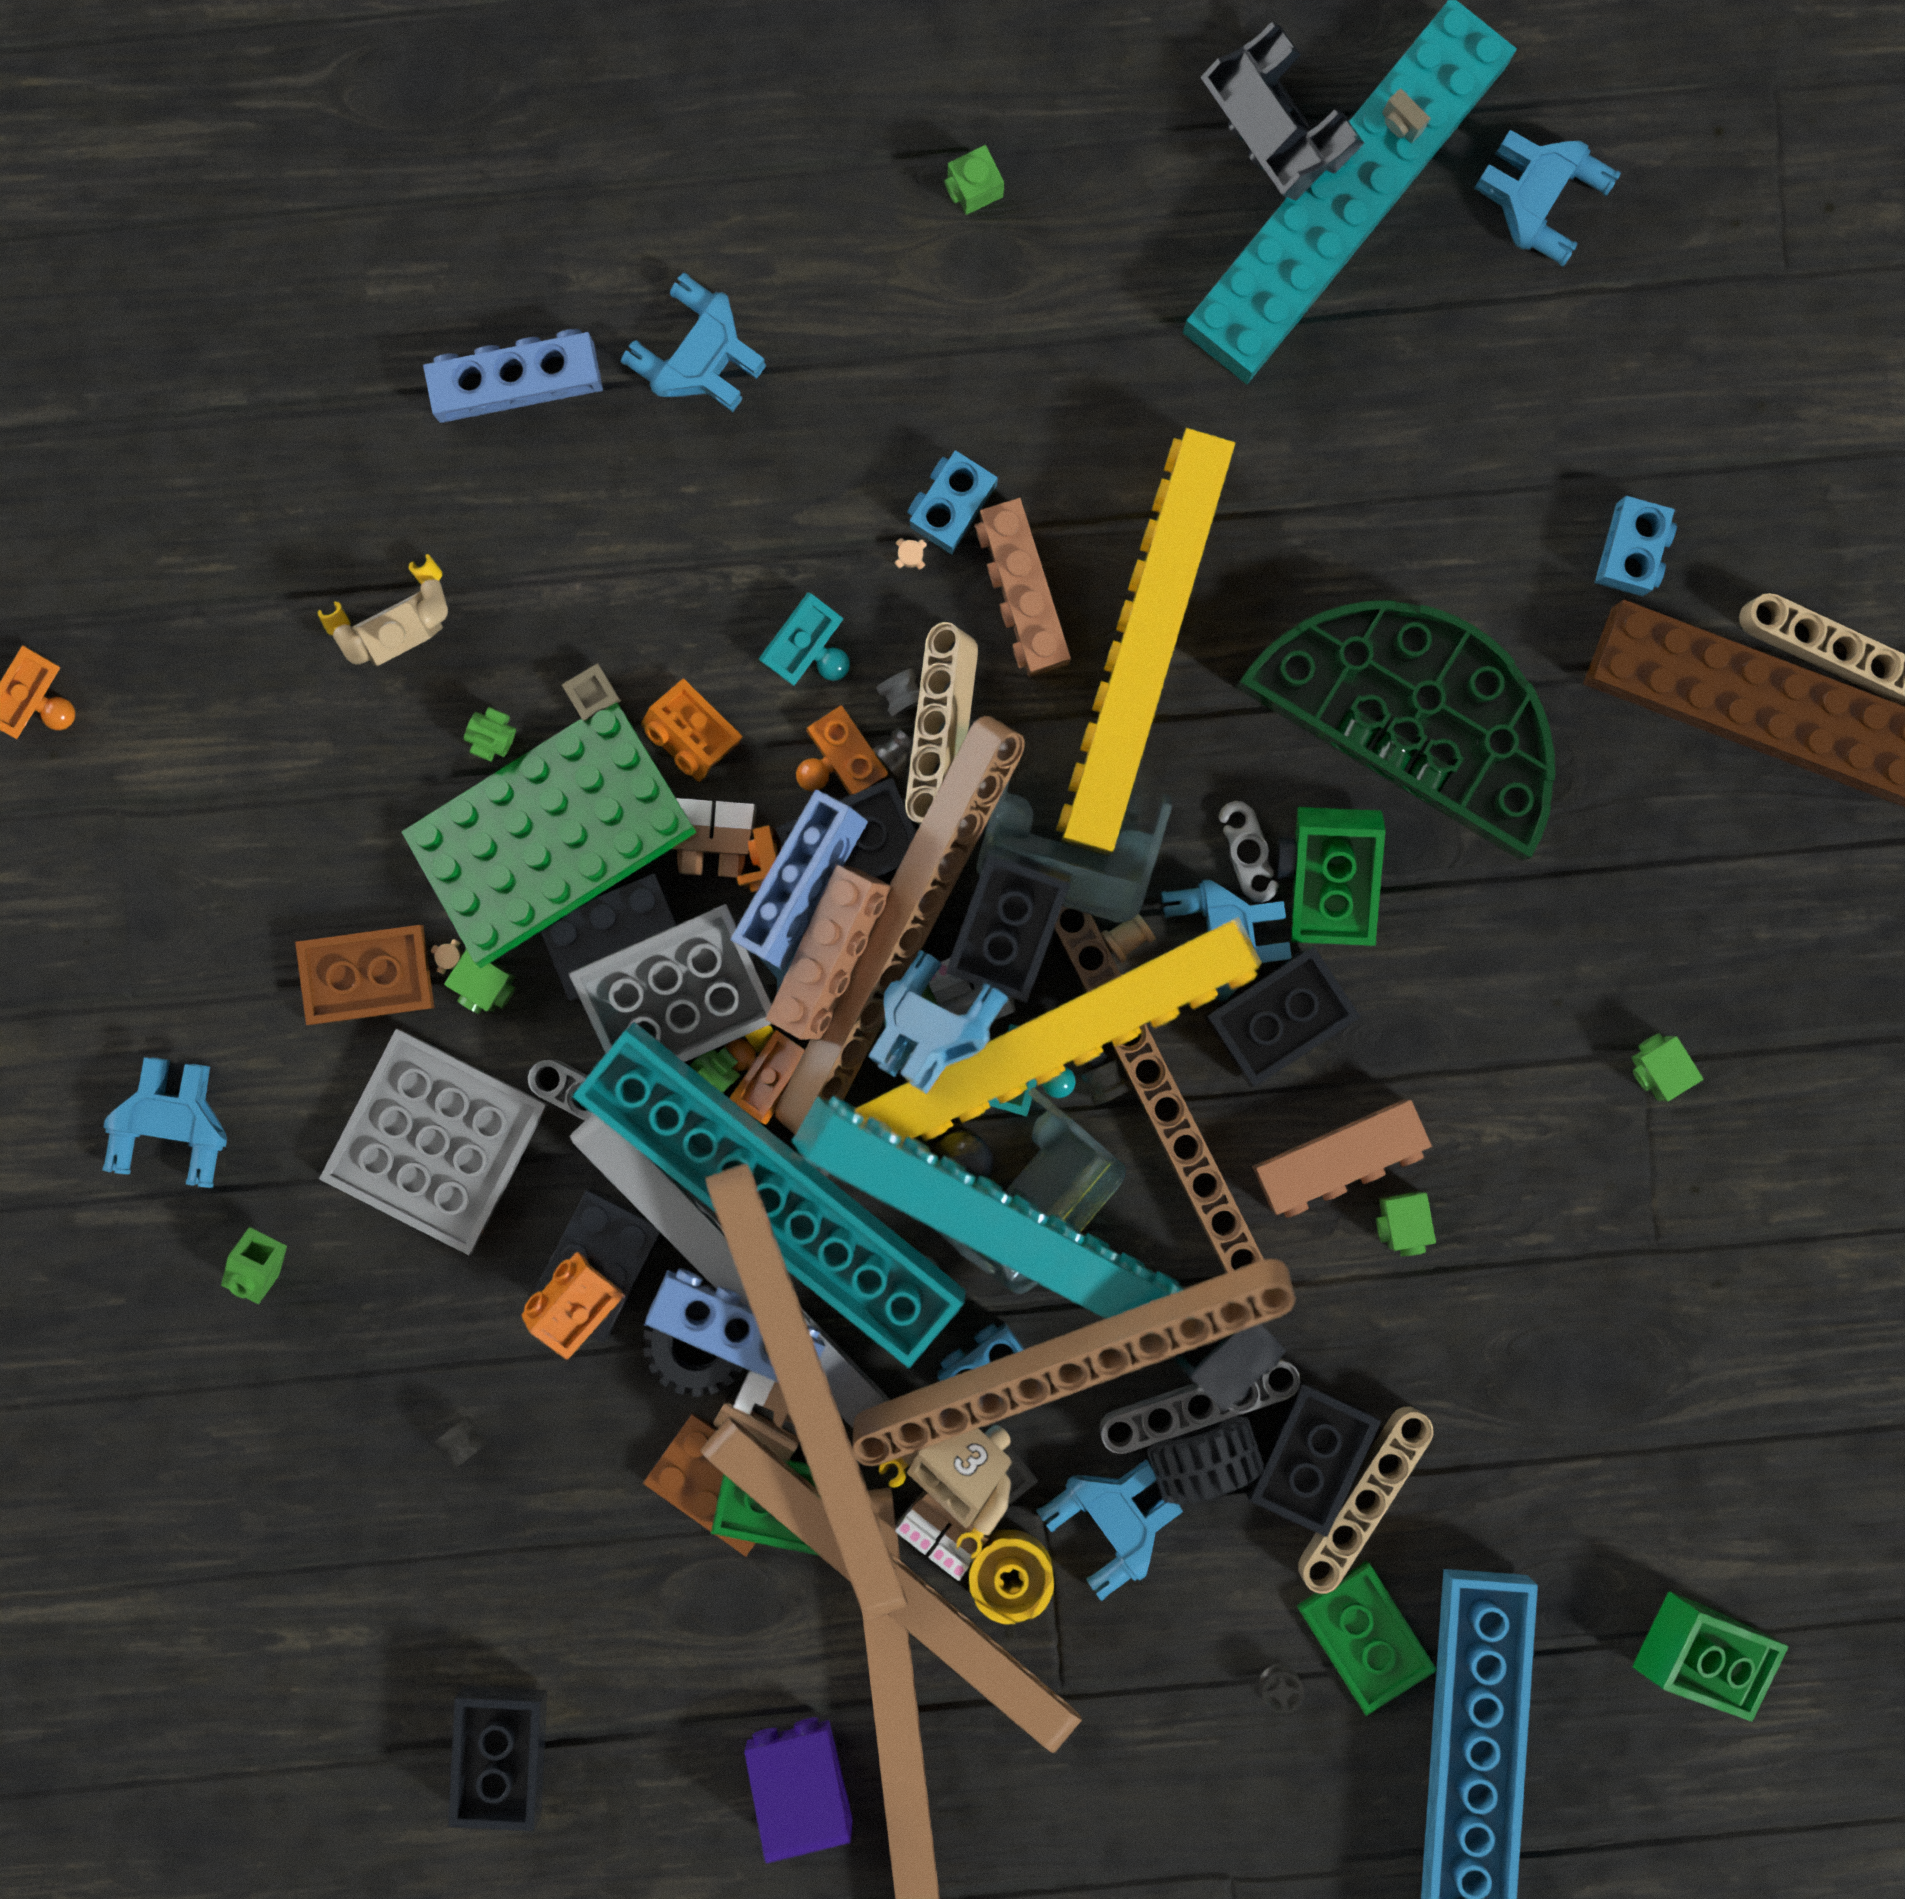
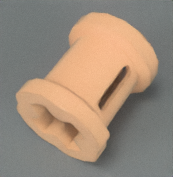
M1135 909L1129 912L1128 919L1110 932L1104 930L1100 933L1107 946L1121 963L1127 960L1126 955L1142 943L1145 941L1151 943L1156 939L1146 922Z

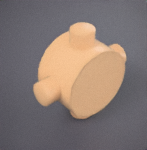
M900 538L896 542L899 546V559L895 561L898 568L902 566L909 568L917 567L920 570L925 566V563L922 561L923 548L927 545L922 539L916 542L914 540L904 541L903 538Z
M453 939L451 944H443L439 947L434 945L432 947L431 953L435 954L434 957L439 966L437 969L439 973L444 974L447 969H454L462 957V952L458 948L460 945L459 941Z

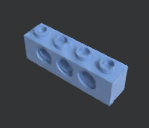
M569 329L557 333V338L541 341L538 337H529L516 341L515 347L500 349L499 346L489 345L477 348L474 351V355L459 357L458 354L439 355L433 359L434 363L423 365L432 413L442 423L603 391L594 342L589 332L582 333L580 329ZM560 357L564 359V366L558 373L548 374L544 372V365L550 358ZM512 365L523 367L522 376L517 381L506 382L503 380V374L508 367ZM478 373L482 376L481 383L476 389L468 391L462 388L463 380L467 375Z
M815 790L730 940L784 970L810 924L836 865H844L868 821L849 806Z
M679 1269L677 1274L667 1271L646 1316L645 1324L778 1382L768 1352L764 1348V1341L752 1308L740 1302L742 1296L725 1287L718 1286L717 1290L714 1291L700 1285L702 1282L701 1277L684 1269ZM695 1300L705 1302L710 1308L709 1315L703 1320H693L688 1317L685 1309L690 1302ZM733 1318H742L749 1324L750 1328L744 1336L735 1338L728 1335L725 1331L726 1323ZM807 1324L820 1359L825 1348L824 1339L818 1337L820 1333L818 1329Z

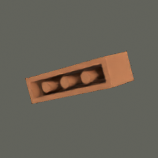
M1403 1099L1252 1166L1272 1212L1276 1215L1284 1213L1285 1217L1289 1218L1309 1209L1307 1202L1321 1195L1324 1201L1346 1193L1345 1185L1361 1179L1362 1184H1366L1386 1174L1384 1168L1399 1161L1400 1166L1404 1167L1424 1158L1422 1151L1432 1147L1412 1100Z

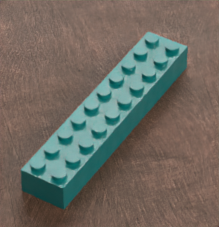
M1448 0L1349 121L1364 141V144L1335 174L1325 170L1297 201L1288 197L1186 320L1182 333L1245 384H1248L1504 71L1517 48L1457 0ZM1400 88L1431 118L1424 132L1412 144L1404 136L1402 138L1396 136L1386 125V117L1382 114L1388 100Z
M635 1022L624 1031L573 1094V1098L715 1212L706 1178L747 1163L758 1188L787 1270L908 1368H910L964 1304L966 1290Z
M817 1096L792 1140L807 1161L1106 1319L1185 1290L1179 1286L1180 1283L1161 1271H1157L1155 1274L1144 1267L1145 1264L1125 1252H1122L1121 1255L1109 1248V1244L1090 1233L1084 1236L1073 1229L1074 1226L1061 1217L1052 1214L1049 1218L1038 1210L1037 1205L1017 1194L1012 1200V1197L1002 1191V1187L992 1180L980 1175L978 1180L975 1181V1177L965 1171L966 1168L953 1159L943 1156L941 1161H938V1157L929 1152L930 1148L909 1136L906 1137L904 1142L901 1141V1137L892 1132L893 1129L884 1122L872 1116L869 1117L867 1122L863 1121V1117L855 1112L853 1106L835 1096L831 1098L830 1102Z

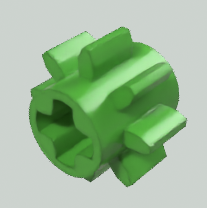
M488 707L485 715L475 712L469 721L464 735V741L473 744L470 753L488 761L493 760L494 754L505 757L516 733V728L507 725L510 716Z
M726 1047L719 1053L713 1049L701 1054L690 1065L694 1071L722 1093L741 1076L733 1068L738 1060Z

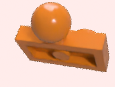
M22 645L0 681V730L15 739H18L34 711L39 712L43 723L53 730H64L71 726L75 719V709L70 701L62 697L48 699L44 696L61 667Z
M842 705L807 727V733L824 758L821 760L816 758L806 759L798 766L796 779L804 790L815 792V790L823 789L829 781V774L833 771L850 796L874 786L888 776V772Z
M777 1030L773 1033L758 1057H756V1050L746 1039L738 1038L727 1043L725 1046L738 1060L733 1068L737 1072L748 1071L729 1099L765 1125L774 1114L777 1104L805 1051L804 1048Z

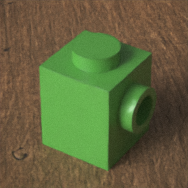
M986 145L948 163V178L944 180L945 186L954 203L960 201L966 215L1003 197L1004 181Z
M466 949L444 985L461 995L457 1000L461 1005L479 1014L482 1009L494 1012L497 1006L501 1009L505 1007L516 989L511 985L516 976L494 962L479 968Z
M1660 1033L1642 1042L1638 1046L1641 1052L1631 1057L1637 1067L1633 1069L1636 1080L1645 1091L1651 1089L1657 1101L1668 1102L1704 1080L1677 1036H1665L1663 1038Z
M1415 1191L1379 1198L1382 1217L1376 1218V1225L1381 1243L1387 1242L1388 1248L1394 1251L1400 1250L1401 1256L1425 1253V1245L1436 1243L1427 1193Z
M249 1227L228 1256L221 1286L229 1289L240 1298H247L259 1304L280 1274L287 1246Z

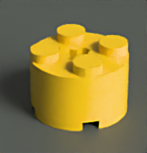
M1005 1529L993 1532L989 1535V1540L982 1547L980 1554L973 1558L969 1564V1588L972 1598L978 1609L995 1622L1017 1624V1622L1032 1619L1038 1616L1050 1602L1054 1590V1573L1051 1558L1043 1544L1026 1532ZM1012 1569L1018 1570L1019 1581L1012 1579L1009 1584L1004 1583V1571L1009 1573Z

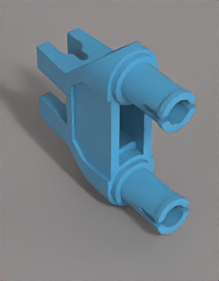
M1510 130L1497 150L1496 155L1522 171L1523 174L1517 181L1495 167L1488 165L1474 189L1502 206L1510 234L1517 247L1522 250H1530L1532 247L1564 267L1578 243L1571 241L1546 225L1547 220H1545L1546 215L1568 179L1573 180L1576 177L1603 193L1602 195L1606 197L1621 172L1612 169L1589 155L1591 150L1588 149L1587 144L1581 141H1568L1538 146Z
M683 273L678 278L681 282L680 286L675 282L670 295L699 314V320L670 360L663 361L635 340L629 346L632 349L631 353L626 350L622 356L621 363L629 366L650 381L651 391L658 396L679 397L707 394L733 412L742 400L741 393L719 377V374L726 364L731 361L757 380L766 367V364L763 363L765 360L737 339L728 296L723 292L711 293L690 278L688 274Z
M1209 879L1198 883V888L1161 892L1162 904L1180 902V905L1163 907L1165 919L1173 916L1202 913L1203 917L1206 916L1207 930L1209 932L1239 917L1262 963L1292 959L1289 942L1256 946L1252 924L1286 918L1284 901L1250 906ZM1227 982L1215 988L1218 995L1214 999H1218L1219 1002L1226 1001L1238 987L1231 989Z
M919 950L901 981L891 982L885 990L886 1028L869 1054V1057L879 1063L878 1066L883 1071L895 1076L912 1053L900 1074L910 1080V1084L914 1088L927 1094L946 1066L969 1058L985 1047L990 1039L988 1036L990 1033L987 1029L1008 998L994 987L991 990L992 987L985 984L966 1016L962 1014L960 1017L935 1005L924 999L921 995L942 964L931 955H926L924 951Z
M155 1057L144 1058L138 1091L104 1120L103 1128L106 1129V1133H109L105 1164L102 1170L107 1172L115 1171V1173L130 1174L135 1137H140V1135L189 1142V1146L193 1147L188 1178L185 1184L192 1186L198 1184V1187L213 1188L218 1151L223 1150V1147H226L227 1136L218 1118L205 1100L210 1066L185 1064L178 1096L165 1093L170 1060Z
M1147 1459L1119 1479L1086 1475L1072 1476L1067 1480L1066 1490L1036 1510L1042 1521L1047 1523L1046 1526L1051 1532L1055 1531L1058 1526L1080 1510L1088 1511L1117 1550L1114 1560L1091 1577L1086 1578L1101 1601L1132 1578L1134 1581L1138 1579L1140 1581L1146 1576L1156 1532L1183 1512L1179 1504L1165 1503L1163 1499H1160L1142 1512L1134 1501V1496L1156 1480L1152 1466Z

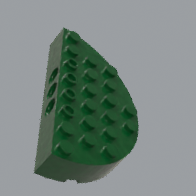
M1391 600L1365 601L1343 605L1317 614L1283 634L1254 661L1236 685V689L1520 861L1531 858L1537 848L1549 818L1553 781H1555V755L1547 717L1531 683L1527 682L1522 672L1514 664V659L1490 636L1465 620L1434 607L1398 603Z

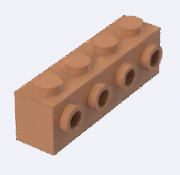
M1021 498L980 510V523L974 524L981 548L988 547L993 562L987 564L992 585L994 588L1001 586L1005 603H1001L999 606L1006 628L1013 627L1018 642L1012 644L1018 667L1026 666L1028 676L1032 677L1069 665L1071 660Z
M836 865L765 1020L799 1039H822L824 1032L831 1023L837 1004L849 984L850 976L857 961L867 946L868 938L877 918L885 907L886 899L892 888L891 885L858 868Z

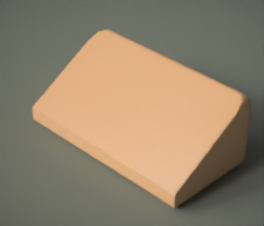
M732 1398L726 1399L713 1422L715 1427L719 1428L728 1417H731L780 1458L787 1460L791 1458L799 1444V1437L782 1427L780 1429L775 1423L752 1410L750 1414L734 1408L735 1400Z

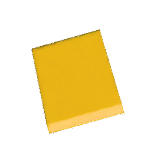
M771 1024L745 1035V1037L758 1053L763 1050L775 1031Z

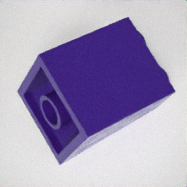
M807 1718L794 1723V1729L778 1732L777 1728H767L752 1734L753 1739L747 1740L744 1751L766 1863L850 1843L853 1816L829 1720L819 1722L818 1718Z

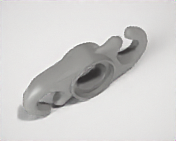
M1233 801L1227 803L1221 809L1218 816L1220 822H1227L1230 815L1236 811L1243 813L1246 818V822L1241 828L1237 829L1226 825L1223 829L1229 841V857L1241 889L1254 902L1268 901L1277 893L1279 887L1277 881H1270L1267 889L1262 892L1256 891L1252 887V879L1256 875H1263L1268 878L1274 876V870L1268 861V845L1263 836L1256 813L1245 802ZM1243 840H1253L1259 845L1260 857L1255 863L1247 864L1238 858L1237 847Z

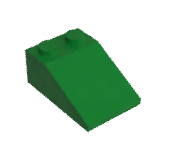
M1298 807L1295 837L1297 842L1296 872L1293 878L1291 942L1375 946L1385 841V824L1382 810Z
M1669 1591L1632 1667L1663 1690L1753 1722L1789 1646L1703 1604Z

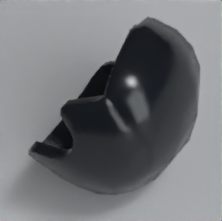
M963 1129L952 1130L943 1133L932 1144L930 1152L938 1157V1161H941L943 1156H947L966 1168L965 1171L975 1177V1181L978 1180L980 1175L991 1180L994 1157L987 1143L975 1132Z

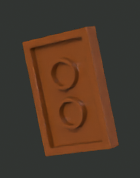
M423 925L295 942L306 1025L434 1008Z
M693 1412L643 1484L711 1532L723 1472L715 1467L702 1454L700 1449L717 1429ZM716 1535L744 1556H747L755 1545V1542Z

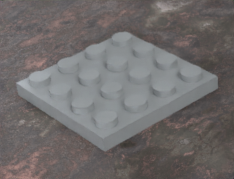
M395 1029L319 1179L467 1255H471L548 1104L401 1029Z

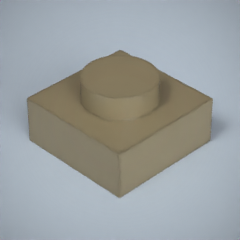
M1401 88L1388 100L1382 112L1386 117L1385 123L1396 136L1400 138L1404 136L1411 144L1424 132L1431 119Z
M598 663L562 684L583 721H586L597 712L606 709L612 704L621 701Z

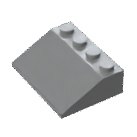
M726 904L569 973L606 1054L624 1031L634 1022L683 1062L772 1024L765 1019L773 1001L750 952L730 940L737 929V925Z

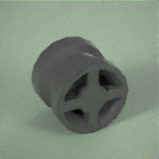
M913 668L894 675L876 687L880 696L886 697L889 703L888 711L892 718L918 706L920 689L915 683L917 676Z

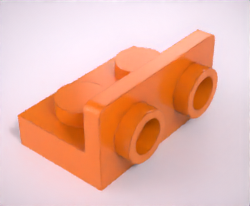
M684 678L649 707L641 722L648 738L654 744L662 746L675 759L678 768L683 773L692 775L698 782H701L707 776L710 769L737 746L743 737Z
M771 826L752 829L754 839L748 840L752 863L761 867V871L737 876L738 885L750 888L751 892H758L782 850L778 833Z
M576 1252L570 1260L563 1261L557 1267L553 1274V1279L542 1292H537L531 1296L525 1305L522 1318L531 1334L568 1360L624 1297V1294L619 1287L592 1268L583 1255Z

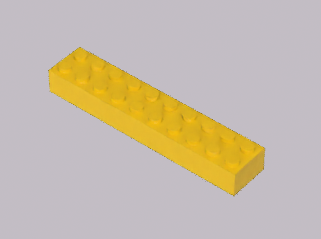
M1186 428L1182 440L1177 438L1173 440L1164 467V471L1171 473L1170 479L1162 478L1152 507V511L1159 513L1157 521L1149 520L1140 547V551L1147 552L1145 561L1137 560L1128 587V591L1135 592L1133 602L1125 600L1116 627L1117 631L1123 632L1121 642L1113 640L1104 667L1105 671L1111 672L1108 683L1101 681L1092 710L1099 712L1097 723H1088L1080 750L1087 752L1085 763L1076 764L1068 791L1075 792L1072 805L1064 804L1056 831L1063 832L1062 843L1108 857L1114 851L1235 442Z
M1237 917L987 1042L985 1047L977 1054L946 1066L927 1094L914 1088L910 1084L911 1081L861 1105L855 1109V1112L860 1114L865 1122L868 1121L870 1116L884 1122L893 1129L892 1132L901 1137L900 1140L903 1142L907 1136L914 1139L919 1135L922 1136L925 1142L954 1126L951 1119L957 1116L964 1123L989 1109L991 1106L988 1101L997 1097L999 1103L1002 1104L1022 1094L1023 1091L1028 1089L1026 1082L1034 1078L1037 1084L1040 1085L1057 1077L1066 1070L1063 1064L1072 1059L1076 1066H1079L1099 1056L1104 1051L1101 1045L1110 1040L1117 1047L1142 1033L1139 1026L1149 1021L1153 1028L1174 1019L1180 1014L1177 1007L1187 1002L1194 1009L1214 999L1218 995L1215 988L1227 982L1231 989L1247 983L1257 976L1254 969L1258 968L1262 962L1242 922Z

